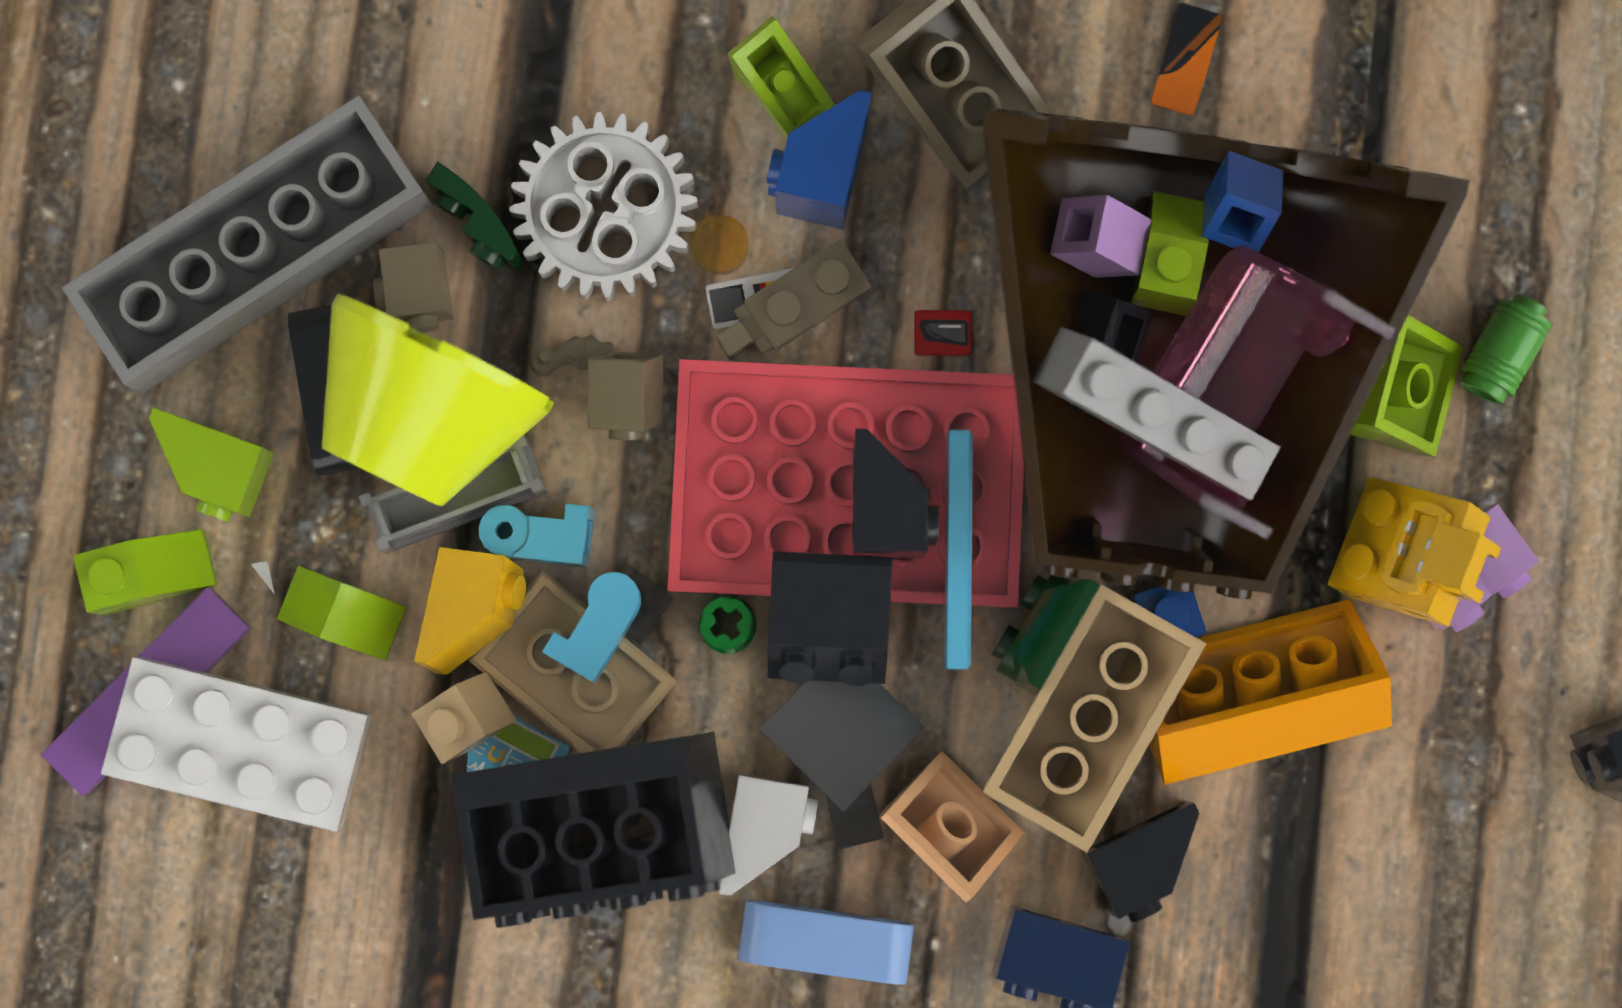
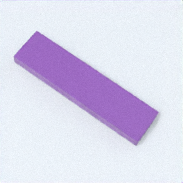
M207 587L138 657H145L209 673L252 627L212 588ZM130 665L41 754L81 796L88 795L106 777V775L101 774Z

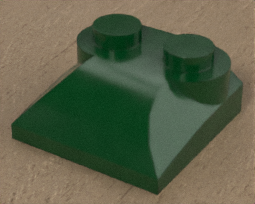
M1037 574L1021 602L1022 606L1030 610L1019 630L1008 625L991 654L1001 660L996 671L1033 695L1041 691L1101 585L1091 579H1077L1073 581L1066 577L1050 575L1047 580Z

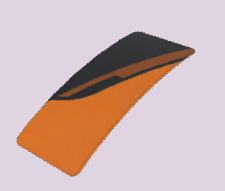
M1185 3L1179 4L1151 98L1153 105L1187 115L1195 113L1220 29L1221 14Z

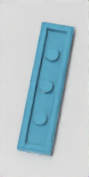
M949 430L946 436L944 670H966L971 666L973 433H970V430Z

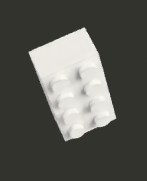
M132 657L101 774L337 832L344 825L373 714L145 657Z

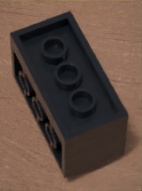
M714 732L451 775L473 920L494 917L496 928L521 925L532 922V919L550 916V908L552 909L553 919H561L588 914L589 910L607 907L606 900H609L611 910L643 906L648 901L664 898L663 891H667L669 902L705 896L707 892L720 890L719 880L736 874Z

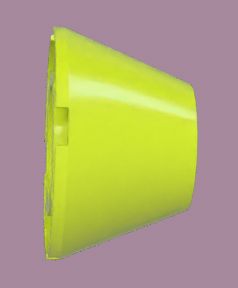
M337 294L332 303L322 449L438 506H444L549 414L554 404L553 401L549 400V397L522 381L443 340L440 342L410 328L408 323L341 294Z

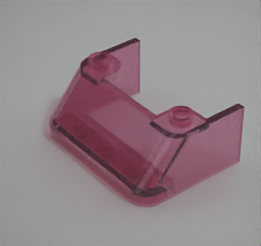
M1239 246L1230 250L1220 260L1153 374L1255 432L1305 350L1318 357L1333 353L1347 342L1355 323L1388 340L1391 339L1396 329L1327 287L1249 247ZM1122 431L1120 432V444L1127 454L1200 505L1268 540L1273 529L1243 509L1249 499L1215 485Z

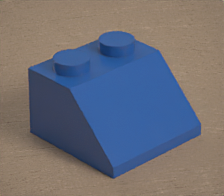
M859 90L790 132L785 151L774 148L768 170L767 183L769 184L768 195L774 196L776 200V214L843 230L869 123L871 92Z

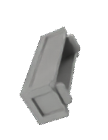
M523 435L442 507L401 487H396L377 495L369 492L358 497L362 507L369 510L379 538L375 540L378 551L388 554L478 520L488 510L496 506H515L547 494L548 491L530 442Z

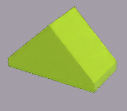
M298 565L277 620L318 638L387 661L407 606Z

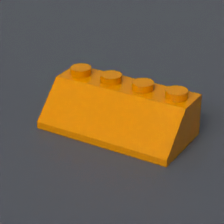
M1351 599L1199 637L1197 639L1206 643V646L1151 740L1149 747L1164 785L1392 727L1390 675Z

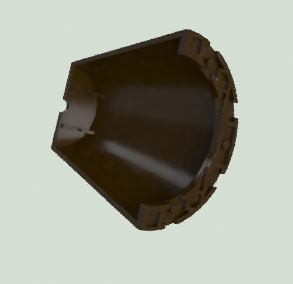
M986 108L982 123L1037 564L1043 565V572L1058 577L1075 578L1078 576V570L1101 572L1100 578L1111 583L1134 585L1138 575L1159 576L1158 585L1160 587L1179 592L1194 591V585L1198 584L1216 587V593L1236 599H1250L1252 591L1272 594L1467 196L1470 180L1426 171L1409 170L1407 167L1289 147L1254 144L1244 140L1113 121L1109 123L1058 114ZM1228 151L1283 170L1282 213L1257 256L1209 239L1197 301L1187 316L1146 308L1153 310V314L1137 365L1280 447L1252 500L1215 485L1097 417L1074 410V404L1032 381L1061 327L1081 334L1082 313L1087 291L1130 303L1135 276L1094 278L1050 254L1062 198L1109 195L1148 217L1154 191L1204 202L1205 193Z

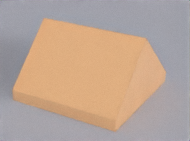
M941 751L878 815L967 903L974 897L1025 832L988 795L982 793L983 790Z

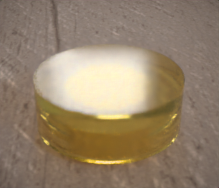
M713 215L702 220L696 226L691 238V249L694 259L703 270L711 274L726 275L736 271L745 262L749 251L748 236L744 227L736 219L726 215Z

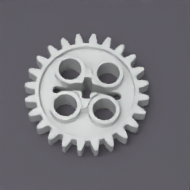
M596 112L593 128L585 129L579 117L575 116L572 120L573 134L566 136L559 128L553 126L551 131L556 144L549 148L538 141L533 143L540 158L538 163L520 161L519 165L522 171L530 177L529 182H513L511 188L515 194L525 198V202L510 206L509 211L513 217L525 219L527 222L514 229L513 233L517 240H534L527 246L523 254L528 261L545 257L538 270L543 279L552 276L557 271L560 272L558 279L560 291L566 292L576 280L580 282V294L583 299L588 300L594 287L601 286L608 302L613 299L615 285L623 284L626 292L632 298L636 296L635 280L641 277L651 287L657 286L656 277L653 269L657 266L672 273L675 271L674 263L668 255L671 250L679 253L688 252V244L678 234L679 232L696 231V222L683 215V212L697 208L698 201L697 197L681 194V192L694 184L692 173L675 174L685 162L682 153L678 152L665 157L664 154L669 146L668 137L664 134L650 143L648 141L650 127L647 122H642L632 133L628 131L626 114H620L614 128L607 127L602 113ZM589 157L602 158L607 162L606 172L597 180L587 181L577 176V170L583 160ZM623 162L630 163L629 171L620 180L612 194L616 212L613 214L605 211L601 215L589 248L585 252L578 251V245L587 236L596 221L597 215L592 203L594 201L604 203L607 200L620 165ZM647 182L656 186L659 193L652 204L638 207L628 201L629 191L638 183ZM563 207L575 208L580 212L581 216L576 227L567 232L554 230L550 223L553 214ZM620 232L632 239L630 250L620 258L607 257L601 251L603 241L613 233Z

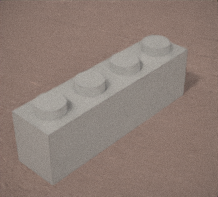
M1062 327L1032 380L1215 485L1249 500H1252L1280 449L1276 444L1098 341Z

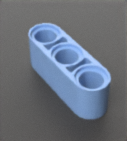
M745 900L737 960L768 967L905 985L907 984L915 925L885 918L766 901Z

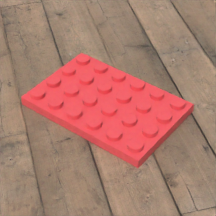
M679 359L667 591L674 593L771 597L773 551L852 555L853 441L855 429H868L928 490V505H939V540L936 541V545L927 546V553L923 559H892L890 603L945 605L946 436L949 430H970V433H973L971 606L1018 608L1024 460L1013 375Z

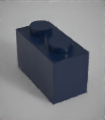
M1011 905L992 974L996 979L1005 981L1003 992L1023 999L1037 1001L1039 992L1062 998L1059 1008H1113L1130 942L1120 936Z

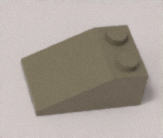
M906 0L851 44L883 90L966 190L988 173L982 127L984 110L986 108L1052 114L974 0Z

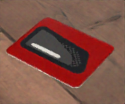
M916 310L914 313V353L925 356H969L971 354V312L969 310Z

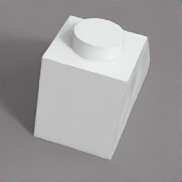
M739 774L729 830L736 874L721 879L719 894L731 896L799 847L801 833L813 835L818 800L807 798L808 785Z

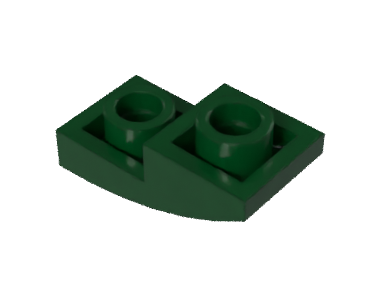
M437 161L425 181L433 193L437 194L433 203L440 209L461 221L466 214L471 215L462 229L467 239L473 243L469 252L496 270H499L504 262L518 271L523 263V259L498 216L470 185Z

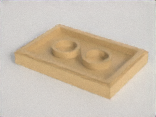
M542 570L526 589L524 603L515 612L513 626L471 656L468 661L483 673L487 672L496 684L580 753L623 747L648 719L678 680L625 637L622 639L596 684L542 653L553 632L568 640L588 608L587 605Z

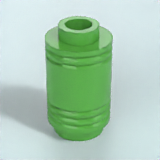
M1515 295L1513 301L1500 299L1497 307L1494 309V313L1491 314L1474 345L1469 358L1461 369L1464 378L1460 385L1477 397L1496 405H1503L1506 397L1513 398L1520 383L1523 381V377H1525L1545 341L1548 331L1552 328V323L1544 317L1547 309L1540 303L1522 295Z

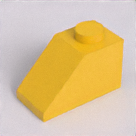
M439 547L414 662L435 674L447 675L511 628L515 612L522 607L526 596V580L523 576L524 569L504 555Z

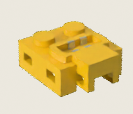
M1369 476L1328 585L1349 598L1449 627L1459 599L1456 597L1481 603L1484 592L1476 587V583L1486 557L1497 559L1501 547L1484 536L1491 517L1471 502Z

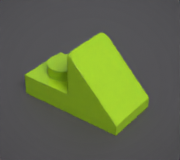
M772 16L727 53L737 82L756 96L786 138H788L790 132L835 106V103L782 26Z

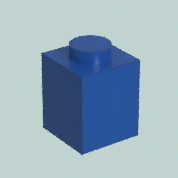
M1228 151L1205 193L1202 237L1257 256L1282 213L1283 170Z

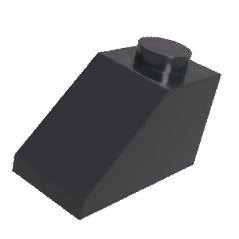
M1184 801L1091 846L1088 853L1081 851L1114 917L1120 919L1128 915L1130 922L1134 923L1157 913L1163 908L1160 899L1173 893L1199 816V811L1194 802Z

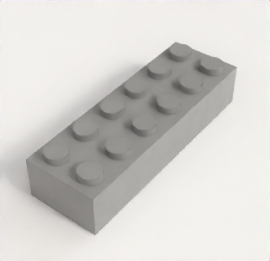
M358 95L61 288L122 383L144 394L433 205L372 112Z

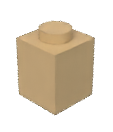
M487 672L455 684L411 713L441 764L474 750L517 722Z

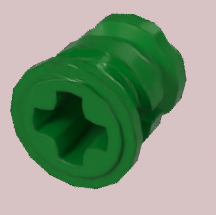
M720 597L711 601L703 609L699 620L700 634L704 642L712 650L722 654H735L745 649L753 641L757 630L756 617L752 608L743 600L735 597ZM724 609L729 615L736 612L742 615L743 619L737 623V628L740 632L737 638L731 640L726 634H721L718 637L713 635L712 629L718 624L714 615L718 611Z

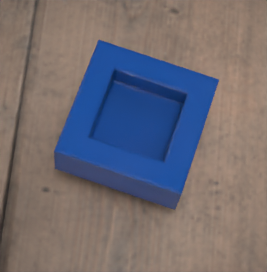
M1157 587L1131 596L1135 604L1194 637L1207 633L1194 591L1179 592Z

